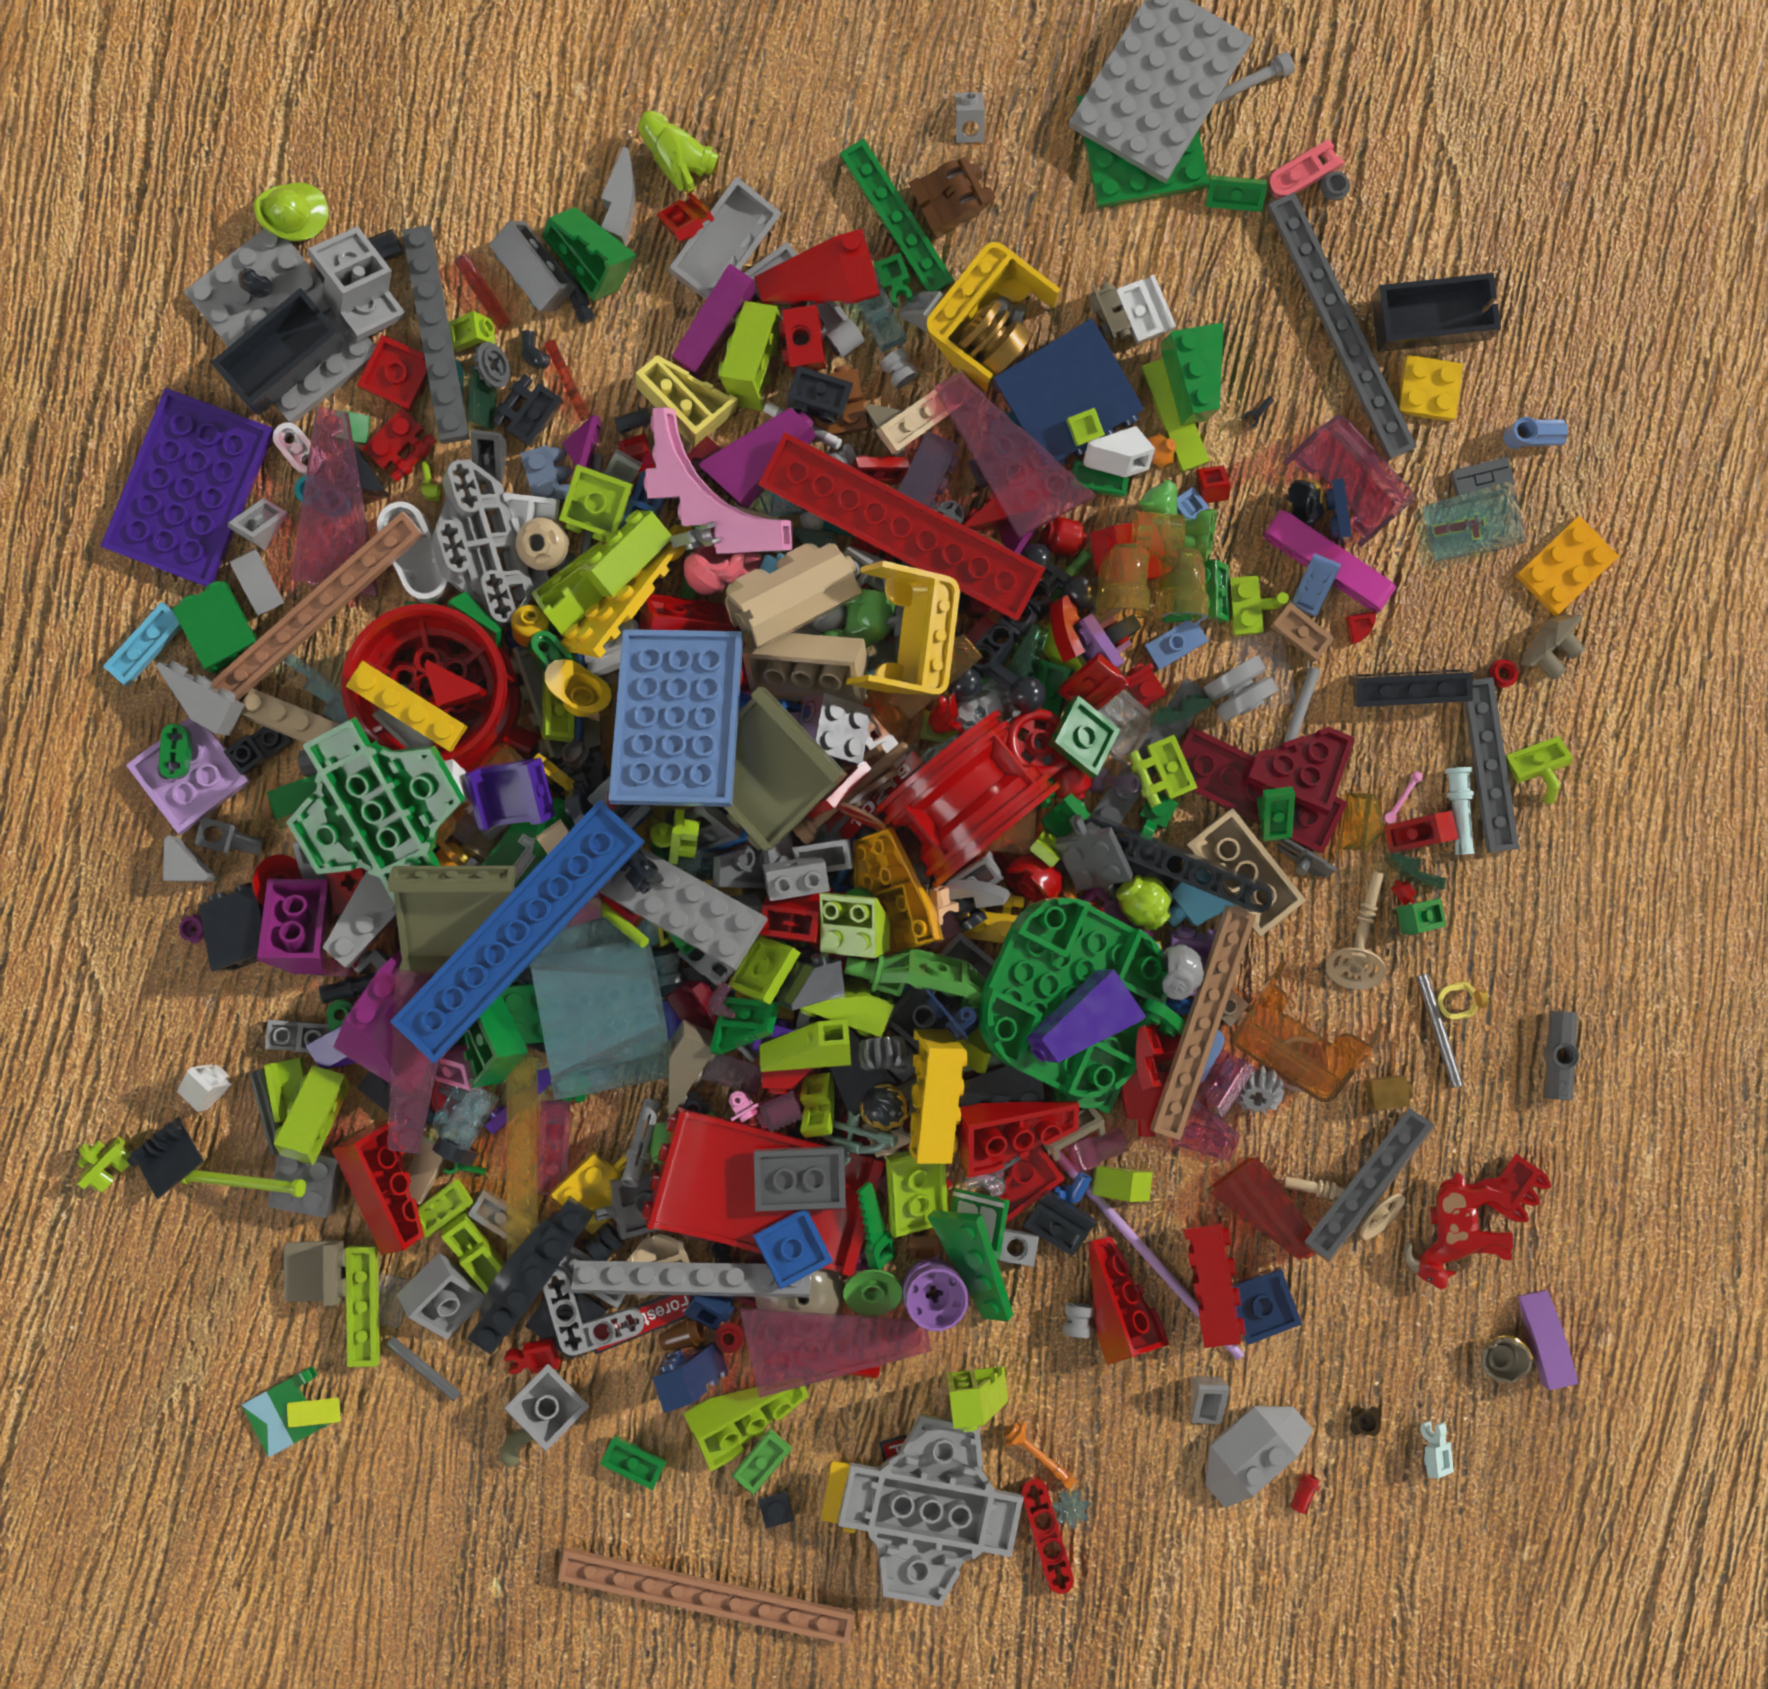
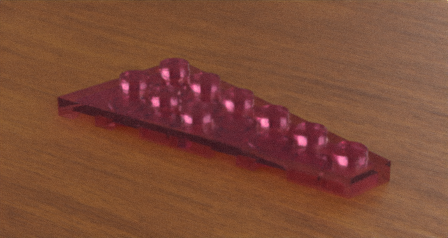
M739 1308L760 1398L932 1351L927 1329L920 1327L913 1319Z

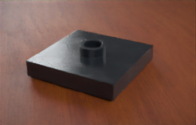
M557 1279L552 1286L555 1287L557 1292V1298H551L553 1303L560 1298H570L569 1293L563 1296L561 1292V1285L565 1283L564 1279ZM574 1293L582 1322L604 1316L608 1308L586 1293ZM545 1297L525 1327L542 1339L552 1338L555 1347L564 1353L559 1345ZM562 1304L556 1310V1314L561 1320L570 1319L574 1313L573 1308L568 1304ZM574 1322L570 1326L560 1327L561 1331L567 1328L569 1338L565 1341V1344H571L573 1348H577L578 1341L582 1339L581 1337L574 1336L572 1327L578 1326V1323ZM564 1353L565 1355H567V1356H568L569 1358H571L572 1360H574V1358L576 1357V1355H572V1356H571V1355H568V1354Z

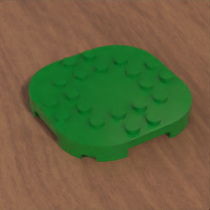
M1051 897L1035 902L1022 911L1011 925L981 992L978 1006V1021L982 1037L989 1050L1001 1062L1062 1092L1079 1097L1094 1098L1100 1097L1103 1093L1112 1089L1117 1090L1130 1079L1137 1069L1135 1059L1137 1034L1139 1027L1150 1026V1023L1143 1019L1059 1063L1042 1062L1037 1059L1032 1053V1046L1026 1037L1099 969H1114L1140 1008L1146 998L1165 1005L1167 994L1163 990L1162 981L1168 974V970H1164L1161 959L1163 953L1157 943L1147 933L1096 909L1087 901L1075 898Z

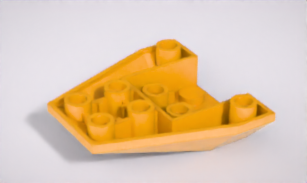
M888 828L853 841L854 888L865 887L869 889L874 897L879 900L890 920V950L884 953V956L907 948H917L944 940L937 911L894 828ZM862 957L863 960L874 959V958Z

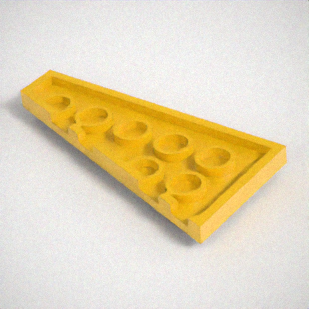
M674 525L668 529L672 536L693 530L691 526ZM671 541L668 542L614 597L606 596L599 604L596 603L589 607L584 614L586 617L579 624H573L565 631V637L560 641L568 652L601 659L606 652L603 645L609 640H615L621 632L618 626L633 618L654 591L655 587L652 584L654 580L659 577H665L669 572L666 565L669 561L672 562L683 554L686 550L685 545L673 548Z

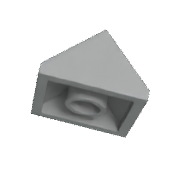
M547 1364L504 1409L546 1452L588 1409L589 1405Z

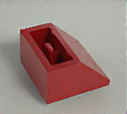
M829 887V890H830V891H828V892H822V893H832V894H833L834 888H833V887ZM820 893L770 901L767 896L762 905L761 914L768 920L759 935L772 940L820 946Z

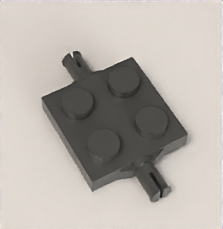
M1074 815L1069 821L1075 833L1070 836L1057 838L1055 846L1077 891L1101 887L1107 900L1114 901L1117 897L1113 884L1131 881L1133 872L1112 827L1098 830L1088 829L1082 820V816L1077 815L1076 817Z
M659 1168L642 1172L640 1184L636 1188L623 1185L620 1182L622 1177L609 1180L612 1195L611 1206L594 1209L596 1222L613 1217L616 1221L618 1237L621 1240L660 1230L654 1228L653 1230L647 1229L645 1219L641 1218L645 1201H650L653 1190L650 1189L652 1175L654 1171L659 1172Z

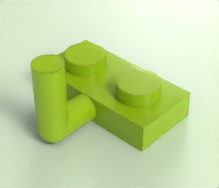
M1258 576L1229 578L1233 636L1262 634L1264 632L1262 610L1280 609L1288 602V594L1281 592L1275 598L1261 599Z
M1560 736L1505 756L1506 765L1518 784L1542 776L1547 785L1544 802L1547 804L1555 803L1560 783L1553 771L1571 765L1573 761L1572 755Z

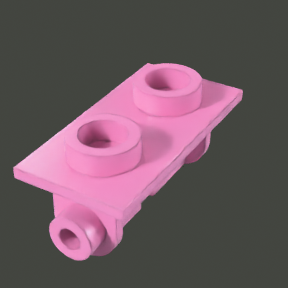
M745 1091L732 1093L729 1103L736 1116L732 1117L731 1120L734 1121L739 1118L741 1123L758 1114L756 1107L760 1106L761 1103L759 1102L754 1105L750 1096Z

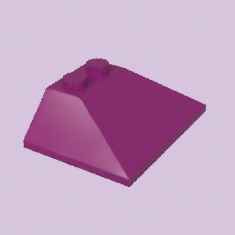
M400 949L378 970L347 1015L333 1048L405 1094L410 1095L431 1064V1061L390 1021L434 974H399V967L402 961Z

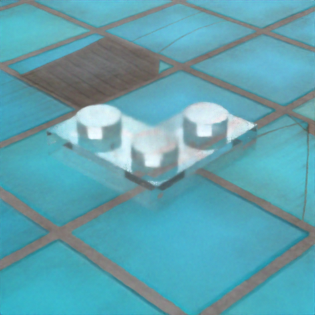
M1123 690L1099 710L1118 725L1117 727L1120 729L1109 754L1121 765L1130 766L1131 761L1128 754L1140 749L1158 718L1128 692Z

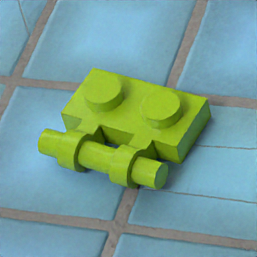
M1175 735L1148 745L1146 748L1150 757L1142 760L1139 750L1128 754L1132 763L1130 766L1131 771L1137 775L1142 786L1141 794L1143 798H1147L1151 808L1161 804L1157 793L1165 790L1168 799L1171 800L1198 788ZM1152 766L1155 767L1161 780L1155 784L1152 783L1147 768Z

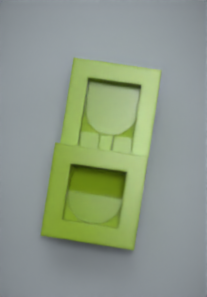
M831 1072L805 1076L800 1101L805 1107L800 1132L805 1138L830 1135L833 1129L835 1106L833 1075Z

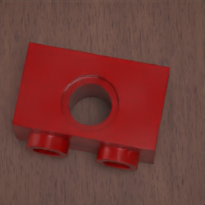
M817 305L782 310L783 319L778 322L781 338L786 337L787 348H782L785 366H790L793 374H795L797 366L813 371L827 369L820 313ZM805 334L809 336L806 344L801 346L795 344V339L799 335Z

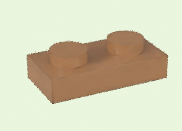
M1291 602L1284 607L1270 625L1271 628L1313 662L1320 658L1335 639Z

